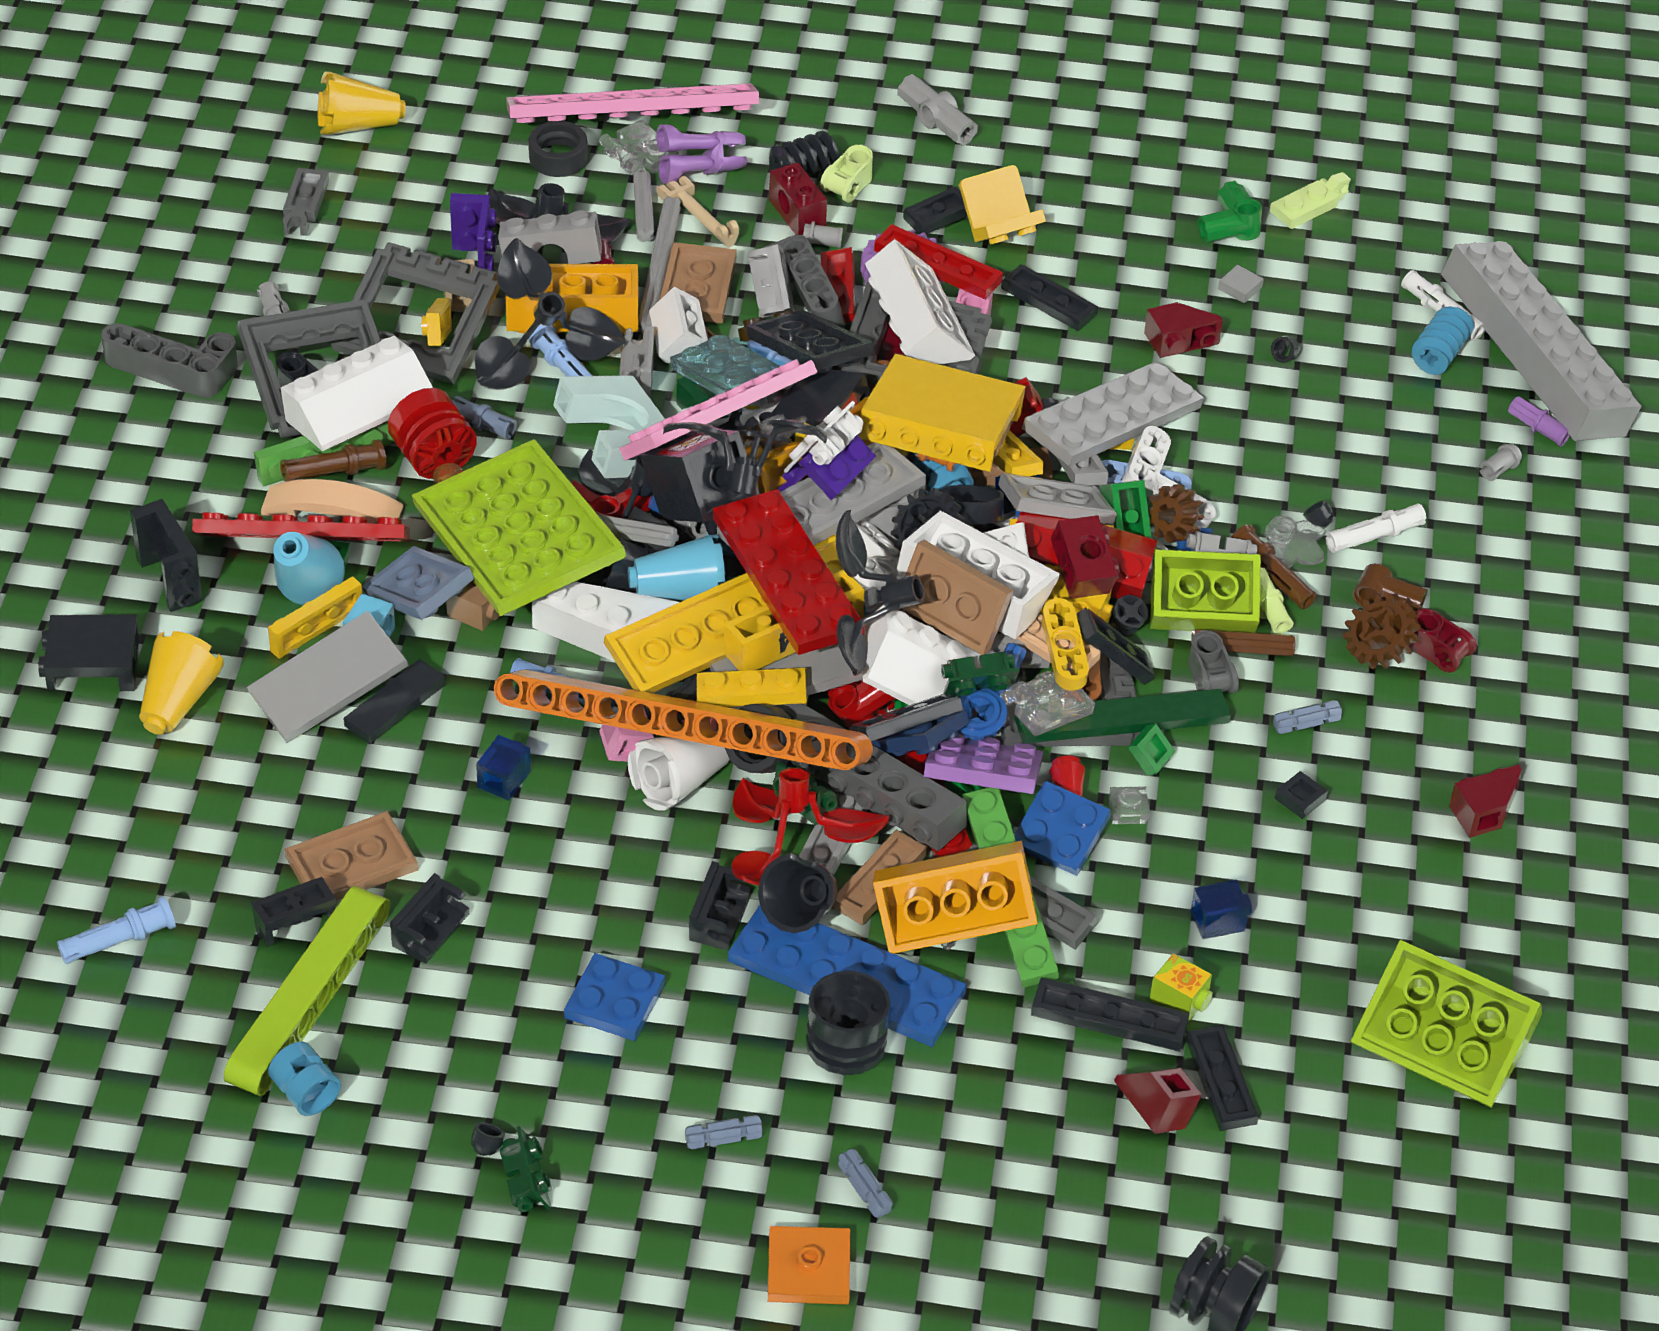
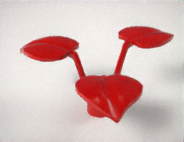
M788 768L780 772L779 797L774 794V790L757 786L743 778L733 796L732 808L735 816L751 823H764L770 820L771 817L773 819L780 817L773 853L769 854L757 850L743 852L734 858L732 873L739 880L759 886L760 878L766 866L781 854L788 814L802 812L808 803L811 806L817 823L825 826L824 834L830 839L845 843H859L872 838L888 823L889 815L838 808L831 812L826 811L822 816L816 802V792L809 791V773L803 769Z

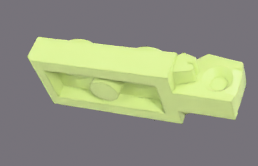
M1341 172L1332 175L1328 181L1325 178L1317 180L1272 202L1270 212L1290 229H1293L1337 207L1338 201L1349 192L1348 187L1351 178Z

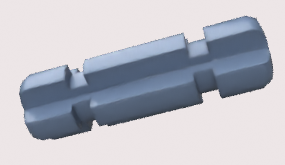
M1332 700L1323 702L1322 707L1320 704L1293 709L1291 710L1292 714H1289V711H1284L1274 715L1273 725L1278 734L1292 732L1294 727L1297 731L1323 725L1324 720H1326V723L1339 721L1342 715V708L1338 701Z
M753 1115L743 1117V1121L740 1122L738 1118L706 1123L707 1127L702 1128L701 1124L687 1126L685 1128V1140L689 1149L704 1147V1143H709V1146L739 1142L741 1137H746V1140L762 1137V1123L759 1116Z
M854 1149L841 1153L838 1157V1166L846 1176L850 1175L848 1178L849 1182L863 1202L869 1203L867 1207L873 1216L881 1218L885 1214H889L892 1210V1200L885 1191H880L883 1187L865 1163L861 1164L863 1159Z

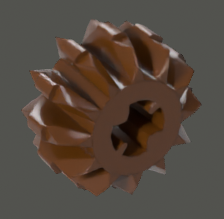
M1174 484L1171 487L1162 486L1159 488V494H1153L1149 497L1153 504V507H1148V513L1152 517L1149 520L1150 527L1156 526L1154 536L1158 538L1164 537L1168 543H1175L1178 540L1187 541L1188 534L1200 531L1196 521L1202 520L1205 516L1198 513V508L1203 502L1194 500L1196 491L1192 489L1185 490L1183 485Z

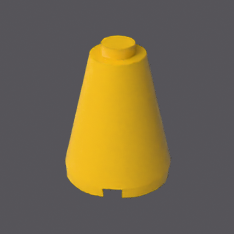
M325 71L323 73L321 83H326V89L323 92H319L318 126L323 127L320 134L330 135L397 125L399 119L404 118L405 101L400 100L399 93L333 72Z
M165 631L159 633L153 645L139 718L144 723L143 726L146 730L157 735L170 733L175 729L220 674L224 666V661L220 654L215 658L209 653L212 646L193 635L180 631H173L171 637H164Z

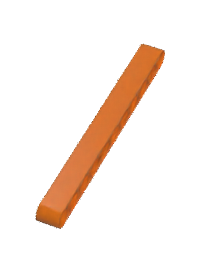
M517 670L498 677L494 684L495 697L505 706L828 768L850 770L866 763L873 753L871 740L865 734L856 731L536 671ZM514 680L518 683L519 695L513 689ZM546 686L551 690V701L546 697ZM579 693H581L585 699L584 708L578 702ZM611 699H614L618 705L617 714L611 708ZM644 705H647L651 711V720H648L644 715ZM678 711L681 712L685 718L684 727L678 723ZM711 717L718 723V733H715L710 726ZM745 724H748L752 729V739H748L744 733ZM779 730L787 738L786 746H783L778 740ZM813 736L821 743L820 753L814 750L812 746ZM847 743H850L855 748V759L848 756L846 752Z

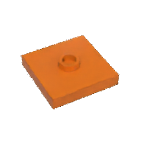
M770 1226L767 1302L849 1305L850 1228Z

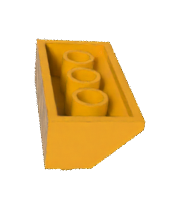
M549 264L552 271V279L544 293L555 292L563 298L565 302L564 312L567 313L566 319L569 324L570 315L573 310L580 307H590L611 319L618 326L622 334H625L629 328L632 329V332H638V264ZM506 295L507 331L526 333L535 320L533 310L538 301L530 300L527 295L520 299H512ZM560 319L553 324L556 328V334L569 332V330L563 328Z
M1022 841L874 871L873 885L890 953H898L1038 924Z

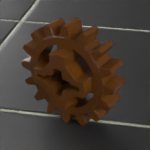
M1389 594L1386 601L1380 595H1376L1372 604L1367 600H1363L1364 608L1361 611L1357 609L1351 611L1355 619L1345 621V625L1350 630L1343 634V638L1348 643L1346 645L1347 650L1355 657L1359 664L1362 665L1366 662L1371 669H1374L1378 662L1386 669L1389 666V660L1392 659L1398 664L1401 663L1400 654L1403 652L1411 654L1412 650L1409 644L1419 641V638L1414 633L1421 629L1420 624L1416 620L1417 614L1403 598L1397 601L1393 594Z

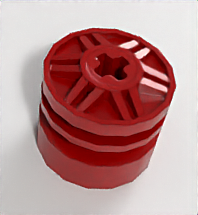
M423 388L410 393L400 400L388 419V433L418 475L427 479H440L455 473L469 461L477 446V437L471 426L447 393L438 388Z

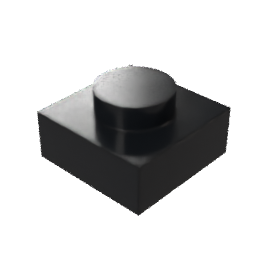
M1299 771L1276 789L1275 799L1303 819L1326 801L1328 791L1302 771Z

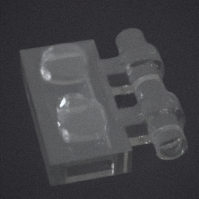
M643 120L618 130L617 138H611L608 134H604L599 139V143L604 147V152L610 158H616L620 162L621 168L629 174H634L636 171L643 172L645 167L652 173L658 172L659 161L662 156L679 155L678 151L660 152L656 141L657 132Z
M1050 671L1038 674L1036 679L1030 682L1020 681L1012 684L1009 690L1000 694L1006 706L1016 703L1014 714L1034 736L1091 715L1095 707V702L1082 688L1076 691L1061 688L1055 681L1054 673Z

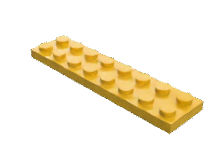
M836 534L814 545L832 574L844 570L837 555ZM745 573L605 635L603 643L633 690L654 693L711 667V664L727 658L724 655V623L766 605L748 574Z

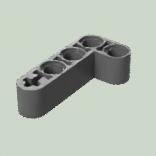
M793 235L765 246L770 247L778 244L784 249L790 283L793 282L807 311L841 328H845L846 322L838 296L808 239L802 235Z
M119 323L108 325L101 332L104 359L107 365L199 397L206 398L217 395L238 368L235 338L229 333H214L204 341L199 349Z

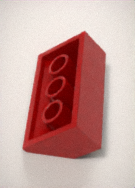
M1020 511L1016 524L1024 523L1029 558L1044 566L1046 564L1059 566L1051 536L1058 521L1069 518ZM1102 525V528H1106L1108 531L1109 549L1112 558H1116L1120 571L1119 578L1115 581L1110 597L1119 599L1124 595L1130 594L1141 598L1158 540Z

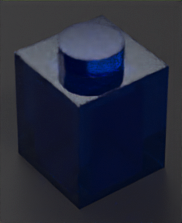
M498 735L476 763L477 787L509 801L531 772L530 747L525 746L519 741Z
M1236 879L1195 887L1190 912L1203 940L1244 932L1247 917L1252 913V906L1248 894L1242 893Z

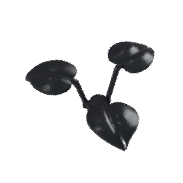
M547 183L541 185L539 195L536 197V203L524 198L500 193L493 188L488 193L490 195V208L496 209L495 226L499 228L500 222H506L511 218L532 219L545 214L555 216L569 214V203L564 202L565 190L558 184ZM597 214L601 239L608 240V244L616 241L629 224V219ZM544 245L538 249L540 255L543 254Z
M515 238L507 246L500 258L497 270L498 284L509 298L520 299L527 295L530 300L538 301L533 310L535 320L515 347L508 338L503 336L489 337L480 344L475 354L477 382L481 386L492 390L509 389L520 384L529 373L531 363L530 359L519 350L540 324L550 326L560 319L563 328L569 330L565 337L568 350L575 357L583 361L602 359L621 347L626 340L618 326L605 314L594 308H576L570 315L569 324L566 319L567 313L564 312L565 302L563 298L555 292L544 293L552 279L550 265L542 255L526 246L518 238Z
M769 420L767 425L774 426L770 434L753 430H738L740 436L753 441L749 458L737 456L736 463H733L729 437L727 436L728 432L696 422L672 423L666 425L663 429V434L677 429H688L709 435L720 441L724 447L725 470L730 471L727 491L755 496L758 476H761V470L769 451L791 443L790 438L778 434L792 431L806 435H816L824 443L827 442V432L818 427L793 420ZM760 445L763 448V451L759 459L756 460V455Z
M589 449L584 455L578 470V478L581 485L599 496H610L613 493L619 494L631 487L632 493L621 517L627 519L637 496H649L652 493L640 455L637 457L628 477L604 478L591 460L593 451ZM665 520L668 524L675 527L673 520ZM626 540V541H628V542H630V543L636 545V542Z
M847 510L843 513L836 531V550L844 571L850 578L856 577L858 574L863 579L886 582V585L881 587L880 593L874 587H869L865 590L866 617L855 623L850 615H843L837 624V640L842 656L850 667L853 676H858L865 667L868 653L867 641L861 633L863 626L892 611H897L899 608L923 603L924 588L917 575L897 579L895 573L885 575L870 573L865 570L867 564L866 545L858 527L851 518V510Z

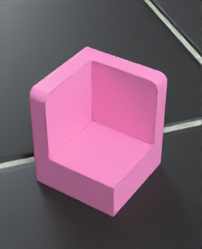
M602 725L599 730L608 760L628 762L629 752L635 750L637 742L654 738L653 734L609 725Z

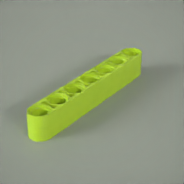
M357 886L349 889L230 1056L224 1070L223 1079L225 1082L258 1096H263L273 1084V1080L268 1074L272 1059L286 1046L295 1042H302L384 925L391 906L389 899Z

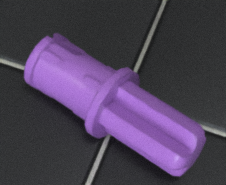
M1516 397L1511 402L1508 412L1530 426L1531 432L1541 433L1560 447L1567 442L1570 437L1568 434L1569 430L1558 420L1551 417L1547 409L1542 411L1522 397Z

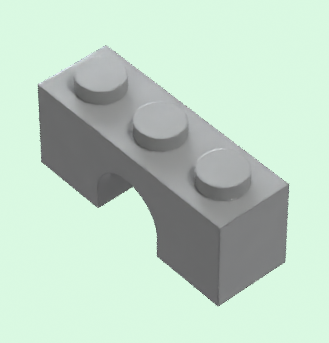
M580 210L568 215L559 216L545 214L538 218H511L506 222H500L498 239L501 254H503L513 239L518 238L536 252H538L541 246L546 244H556L562 247L567 254L569 264L601 261L602 242L596 211L586 212Z

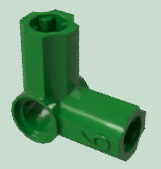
M1235 180L1225 182L1224 186L1217 190V200L1224 211L1202 215L1197 220L1200 238L1203 243L1234 236L1244 241L1254 240L1261 233L1262 206L1257 200L1250 198L1243 185L1238 184Z

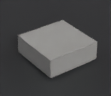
M1237 265L1219 280L1218 289L1245 303L1263 287L1264 279Z

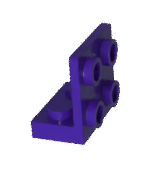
M451 193L452 250L477 251L478 267L493 271L494 255L490 254V252H496L497 233H493V230H491L496 225V209L490 208V195Z

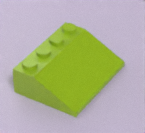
M1400 940L1350 1042L1492 1108L1525 1051L1543 1013L1541 1003Z

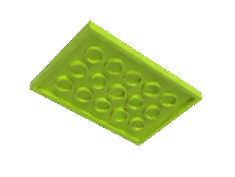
M535 439L412 495L415 507L459 564L470 568L475 578L472 581L499 616L514 611L626 557L625 549L621 542Z

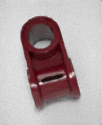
M1425 608L1415 612L1418 616L1416 620L1421 626L1420 630L1414 632L1419 641L1417 643H1410L1409 647L1412 652L1429 660L1440 670L1448 673L1456 671L1460 666V661L1465 656L1472 655L1477 649L1476 640L1470 632L1450 622L1437 611Z

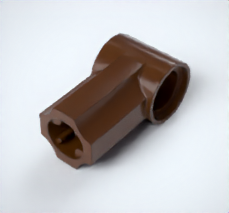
M1374 563L1365 567L1353 591V598L1359 606L1363 607V600H1367L1372 604L1376 595H1380L1386 601L1389 594H1393L1397 601L1403 598L1416 612L1422 609L1428 589L1395 579L1387 567Z

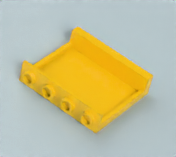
M895 354L862 407L860 418L863 420V426L858 436L863 440L990 472L994 451L1010 421L1017 422L1021 415L1025 386Z

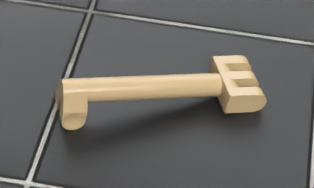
M680 176L677 182L672 181L668 182L666 186L662 184L656 187L657 195L663 201L668 196L679 198L680 203L727 248L735 244L739 235L737 222L731 220L726 223V226L721 225L692 197L695 185L686 176Z

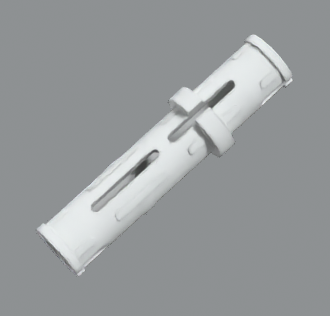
M1414 270L1406 274L1401 286L1419 298L1425 308H1432L1437 312L1443 307H1458L1466 311L1474 322V330L1469 337L1475 341L1485 332V329L1482 327L1483 323L1444 294L1441 286L1438 284L1432 285Z
M1418 503L1397 511L1387 510L1376 518L1327 532V537H1325L1326 544L1332 553H1336L1381 537H1395L1401 531L1424 525L1426 523V513L1422 505Z

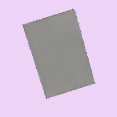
M1008 473L1001 474L998 485L1016 511L1069 519L1098 515L1101 523L1114 525L1117 513L1096 486Z

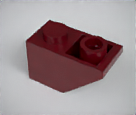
M1175 302L1147 309L1144 334L1159 358L1218 345L1223 320L1219 315Z
M1519 764L1508 768H1498L1477 777H1467L1454 783L1449 807L1469 838L1502 829L1516 795L1522 773V768Z
M1181 1068L1119 1074L1114 1079V1082L1154 1134L1185 1129L1202 1095Z

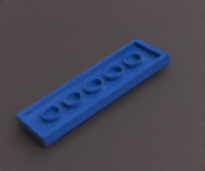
M760 905L728 951V962L809 996L812 987L822 977L834 972L856 971L868 974L880 981L888 991L891 1005L887 1028L930 1047L935 1045L966 993V984L823 924L817 923L811 929L799 933L781 931L768 921Z

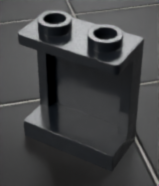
M159 499L131 509L130 516L136 559L142 568L161 561L166 604L169 611L174 612L201 602L202 593L197 552L164 500Z
M137 614L50 615L49 628L42 631V649L45 651V656H39L38 661L39 677H45L47 690H55L57 677H118L120 691H135L140 644Z

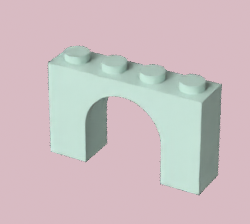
M634 376L560 377L553 406L565 423H608L626 429L599 430L591 460L604 478L628 477L639 455L624 461L619 448L631 443L628 436L665 420V418Z

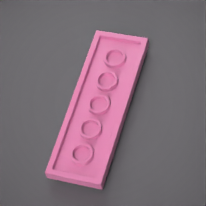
M796 359L628 436L631 443L619 448L624 461L691 431L688 429H677L663 434V429L666 425L681 422L710 423L817 373L812 360L800 365Z

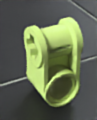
M863 145L849 147L842 156L824 171L820 181V189L824 192L832 191L842 196L845 202L851 203L858 193L872 181L873 152L871 149Z

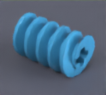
M1448 306L1438 310L1412 347V357L1415 364L1421 370L1431 375H1438L1446 371L1448 365L1451 364L1453 358L1456 357L1458 351L1461 350L1463 344L1474 330V322L1471 316L1458 307Z

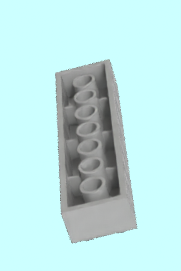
M1502 241L1455 244L1441 273L1442 277L1470 312L1483 323L1482 327L1554 417L1569 430L1568 434L1571 438L1577 441L1626 437L1642 406L1634 398L1632 392L1615 375L1614 370L1597 353L1596 348L1587 341L1580 332V329L1564 313L1562 307L1555 302L1546 291V288L1531 273L1529 267L1517 256L1513 248L1507 242Z

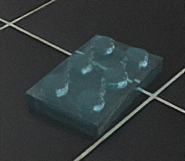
M724 335L713 336L706 342L687 347L683 352L670 357L672 370L717 395L780 367Z

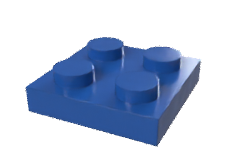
M1044 781L1014 834L1016 842L1022 841L1025 853L1078 876L1107 824L1111 812L1106 807Z
M594 953L564 1008V1018L636 1041L665 986V975Z

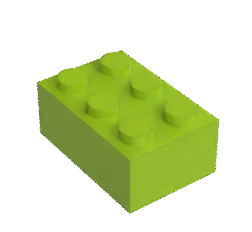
M1155 550L1151 563L1150 629L1179 631L1204 629L1256 632L1260 618L1259 554Z

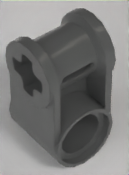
M1209 630L1197 632L1192 638L1187 662L1195 681L1196 690L1221 689L1222 692L1237 693L1239 688L1238 674L1229 658L1222 638L1217 633Z

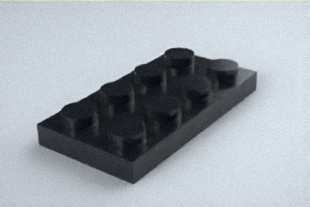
M805 310L746 325L747 337L761 344L762 347L777 352L778 355L792 360L797 359L799 364L812 360L817 373L828 372L832 370V366L839 364H855L860 362L861 358L873 355L871 341Z

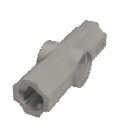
M913 74L906 76L901 85L898 86L897 95L917 111L920 122L926 128L931 129L936 126L961 146L970 143L974 135L977 134L978 125L958 110L957 103L949 92L943 91L938 94Z

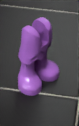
M669 124L658 126L656 141L660 152L707 149L702 155L662 156L659 161L658 172L663 184L677 181L683 173L704 170V175L709 173L715 174L722 171L737 170L747 165L746 156L724 157L723 146L734 147L746 144L745 136L741 133L714 131L712 134L681 133Z

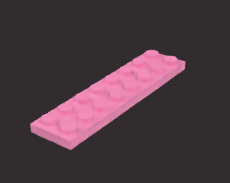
M752 83L517 96L506 97L510 118H516L518 123L534 122L535 117L547 116L548 121L566 120V115L578 114L579 119L597 118V113H609L610 117L628 116V111H640V115L650 116L658 115L661 109H671L673 114L689 113L690 108L702 107L703 112L720 111L721 106H733V110L752 109L751 104H759V91Z

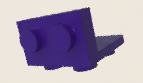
M858 435L829 464H816L812 458L813 455L808 451L798 463L782 475L785 482L778 490L781 492L808 475L826 496L832 500L876 455Z

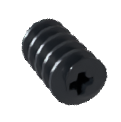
M821 130L816 132L815 135L809 134L804 138H796L793 142L787 141L782 145L772 146L769 151V165L771 170H775L798 162L806 173L808 170L813 175L818 172V166L822 171H825L829 167V163L832 165L840 156L832 137L826 131Z

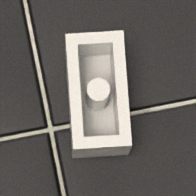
M673 287L649 310L651 323L654 327L657 354L664 362L684 369L709 346L699 299Z

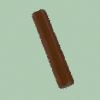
M1194 629L1191 635V641L1193 636L1197 632H1200L1204 629ZM1209 630L1220 635L1227 652L1292 656L1295 652L1296 643L1293 635Z

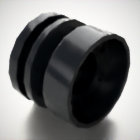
M950 485L937 488L940 492H946L952 496L954 501L961 505L962 509L958 514L965 518L963 523L982 533L1001 528L999 525L994 524V522L1001 520L1004 516V493L1000 490L979 485Z
M839 971L822 977L812 987L808 1003L809 1020L807 1023L806 1046L808 1055L816 1065L828 1072L845 1076L862 1074L869 1071L883 1059L887 1047V1025L891 1003L888 991L880 981L865 973Z
M1206 1236L1186 1259L1178 1274L1170 1302V1314L1181 1318L1189 1310L1188 1323L1195 1326L1209 1312L1211 1314L1208 1331H1245L1265 1292L1270 1276V1267L1244 1255L1231 1269L1229 1268L1232 1255L1231 1247L1224 1245L1216 1253L1217 1241Z

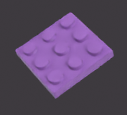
M957 733L958 735L955 738L939 742L937 744L938 749L929 753L925 763L924 777L1034 794L1042 765L1043 751L1036 750V747L1031 744L1016 743L1014 747L1000 745L999 740L984 737L982 741L964 739V735Z

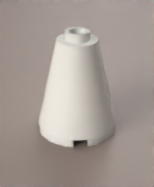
M671 737L651 738L637 742L635 750L629 752L628 771L635 790L641 788L647 798L643 799L645 804L655 810H667L675 806L725 766L729 761V757L724 747Z

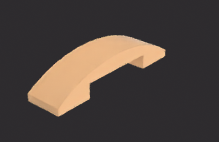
M301 479L269 486L261 508V515L273 516V514H284L296 517L299 510L335 516L364 517V519H367V523L378 524V517H393L400 520L404 508L403 504L395 499L359 485L333 480Z

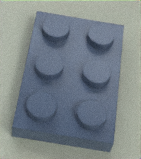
M413 546L365 583L362 589L365 595L383 599L394 604V609L423 620L434 615L438 611V607L449 598L459 595L465 589V586L475 578L469 567Z

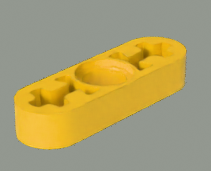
M1051 599L1043 607L1042 626L1055 681L1065 690L1076 691L1085 686L1089 665L1075 607L1066 599ZM1055 613L1060 614V617L1064 618L1063 626L1058 627L1059 622ZM1060 639H1067L1072 641L1075 646L1071 649H1062L1055 642ZM1072 661L1073 672L1077 675H1071L1067 671L1068 662Z

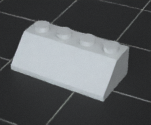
M895 239L865 263L871 275L868 278L869 283L880 294L879 304L890 315L891 321L889 325L902 341L900 348L907 357L935 364L966 361L975 357L932 267Z
M392 336L364 350L354 352L351 356L326 365L305 377L296 379L294 382L281 387L286 421L320 450L324 451L388 421L392 410L400 400L412 392L433 387L414 351L396 336Z
M939 511L903 541L896 576L900 578L905 577L917 543L926 540L1014 590L998 629L1002 634L1008 635L1013 639H1016L1034 623L1060 573L942 511Z
M892 611L865 625L864 637L867 641L868 653L866 664L862 671L863 682L908 705L944 694L948 678L943 679L941 665L947 664L948 660L973 657L975 668H981L979 662L981 654L964 646L959 641L937 632L933 627L918 622L902 611ZM972 710L971 719L976 718L978 712Z

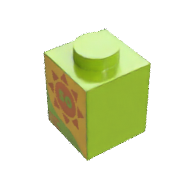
M1173 953L1154 975L1149 1001L1158 1006L1190 1013V1021L1197 1011L1203 1012L1211 1001L1213 992L1209 989L1212 974Z

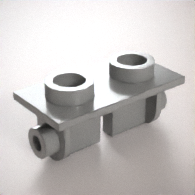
M1198 531L1195 534H1188L1186 547L1192 548L1191 551L1257 553V545L1251 544V540L1226 537L1223 550L1219 549L1221 536Z

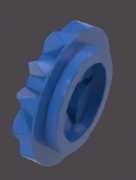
M981 689L976 690L971 695L959 697L961 698L963 710H966L969 724L959 729L966 739L972 736L978 737L982 741L985 736L992 735L995 737L1001 727H1005L1007 707L1004 700L994 691ZM972 710H975L978 713H982L984 711L985 722L983 720L981 721L977 717L971 719Z

